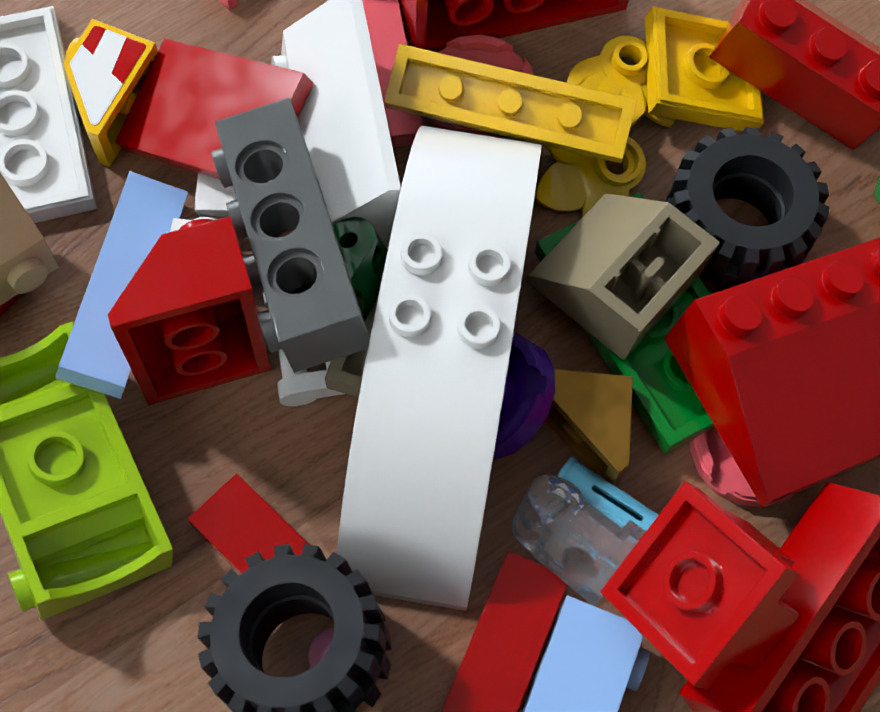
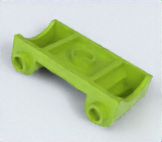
M73 321L60 325L36 344L0 358V515L20 568L7 575L21 612L35 608L40 620L65 612L172 567L173 561L172 545L105 394L55 378L74 325Z

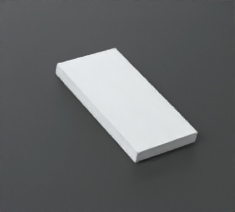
M54 6L0 17V172L34 223L98 209L75 98L63 65L65 50Z

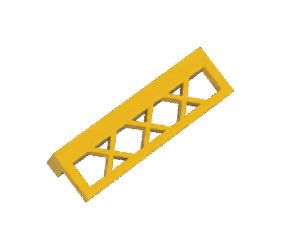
M399 44L384 104L386 108L621 163L638 99Z

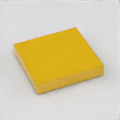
M652 6L645 16L649 114L726 129L733 128V130L742 132L745 127L760 128L764 124L762 91L709 58L729 22Z

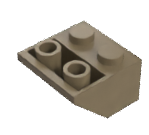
M606 193L527 276L526 282L622 360H625L700 276L720 242L669 202Z

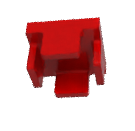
M684 481L600 591L693 686L706 690L710 688L725 667L732 662L751 669L758 668L799 617V613L780 600L799 575L792 568L795 561L749 522L723 509L701 489L687 481Z

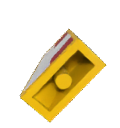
M92 19L81 37L75 38L70 43L63 65L98 162L110 167L121 150V147L114 142L158 50L156 43Z

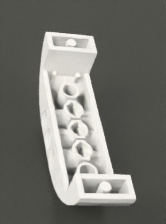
M427 126L419 127L413 141L398 199L365 361L348 459L337 544V554L347 560L352 572L358 569L367 581L373 595L467 611L526 255L540 162V144Z

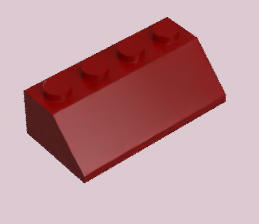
M826 482L780 548L795 561L792 568L799 573L780 600L789 604L799 613L798 619L758 668L751 669L732 662L725 667L708 690L693 686L687 680L679 694L693 712L861 711L880 681V495Z

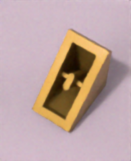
M555 369V394L549 414L545 419L546 423L588 469L614 486H618L629 465L633 377Z

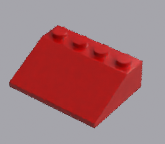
M880 237L696 299L665 336L664 340L761 507L880 457Z

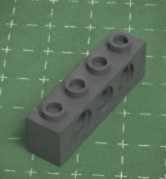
M290 97L215 121L222 148L211 151L212 158L224 189L233 186L237 199L227 202L226 206L238 240L241 241L248 238L253 253L243 256L253 294L256 296L264 293L269 310L258 313V319L270 352L283 350L293 372L296 373L367 349L370 337ZM293 231L284 237H278L284 232ZM313 284L310 289L303 293L292 294L300 286Z

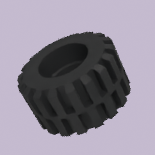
M745 127L741 135H737L733 128L720 130L716 140L707 135L697 142L694 151L688 150L682 158L679 169L676 171L665 202L672 204L720 242L699 276L703 283L708 280L717 284L715 292L802 264L823 231L822 227L828 219L830 207L824 204L829 197L827 183L817 182L822 171L815 161L806 163L803 160L806 151L795 143L790 148L781 143L784 138L782 135L771 132L769 137L760 136L759 128ZM730 198L748 202L764 214L769 225L757 227L741 224L727 216L716 201Z
M290 544L274 546L273 558L265 560L259 551L245 558L250 568L240 575L232 568L221 579L227 589L222 596L214 593L210 594L204 607L213 618L211 622H199L197 638L207 648V650L198 653L201 669L211 678L208 684L215 695L232 712H356V709L363 701L371 707L375 705L381 695L376 686L377 679L388 680L391 663L386 656V651L392 649L391 635L377 600L358 569L352 572L347 560L335 552L326 559L319 546L304 544L301 555H296ZM305 613L321 614L334 620V634L330 647L324 657L314 667L304 673L291 677H274L264 674L262 656L265 644L272 632L282 622L293 616Z

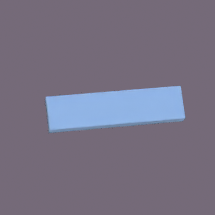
M129 171L58 366L56 379L121 399L131 368L114 336L107 314L161 234L170 232L173 218L180 219L188 194L187 191Z

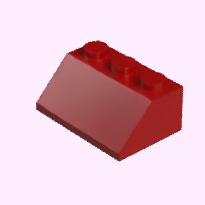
M806 0L741 1L710 54V59L852 150L857 148L880 128V48Z
M231 216L217 220H193L181 226L179 230L161 234L107 314L114 336L148 405L271 371L251 283Z

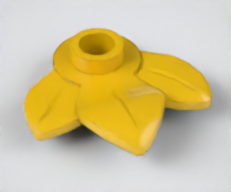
M628 35L615 37L604 45L599 56L580 61L569 73L566 83L638 99L631 127L643 114L653 122L669 128L672 127L676 120L648 113L646 66L648 54L646 42L640 38ZM620 57L629 58L636 63V65H627L620 59Z
M628 137L622 159L623 173L613 174L608 170L606 160L546 146L557 162L551 165L540 179L535 199L539 204L556 212H573L582 209V217H584L606 193L629 197V191L639 184L645 174L646 158L644 152L635 140Z

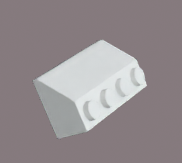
M328 0L283 31L281 56H272L271 65L303 72L314 83L297 119L304 135L332 224L334 225L342 219L350 217H363L371 222L383 244L388 248L401 186L363 1Z

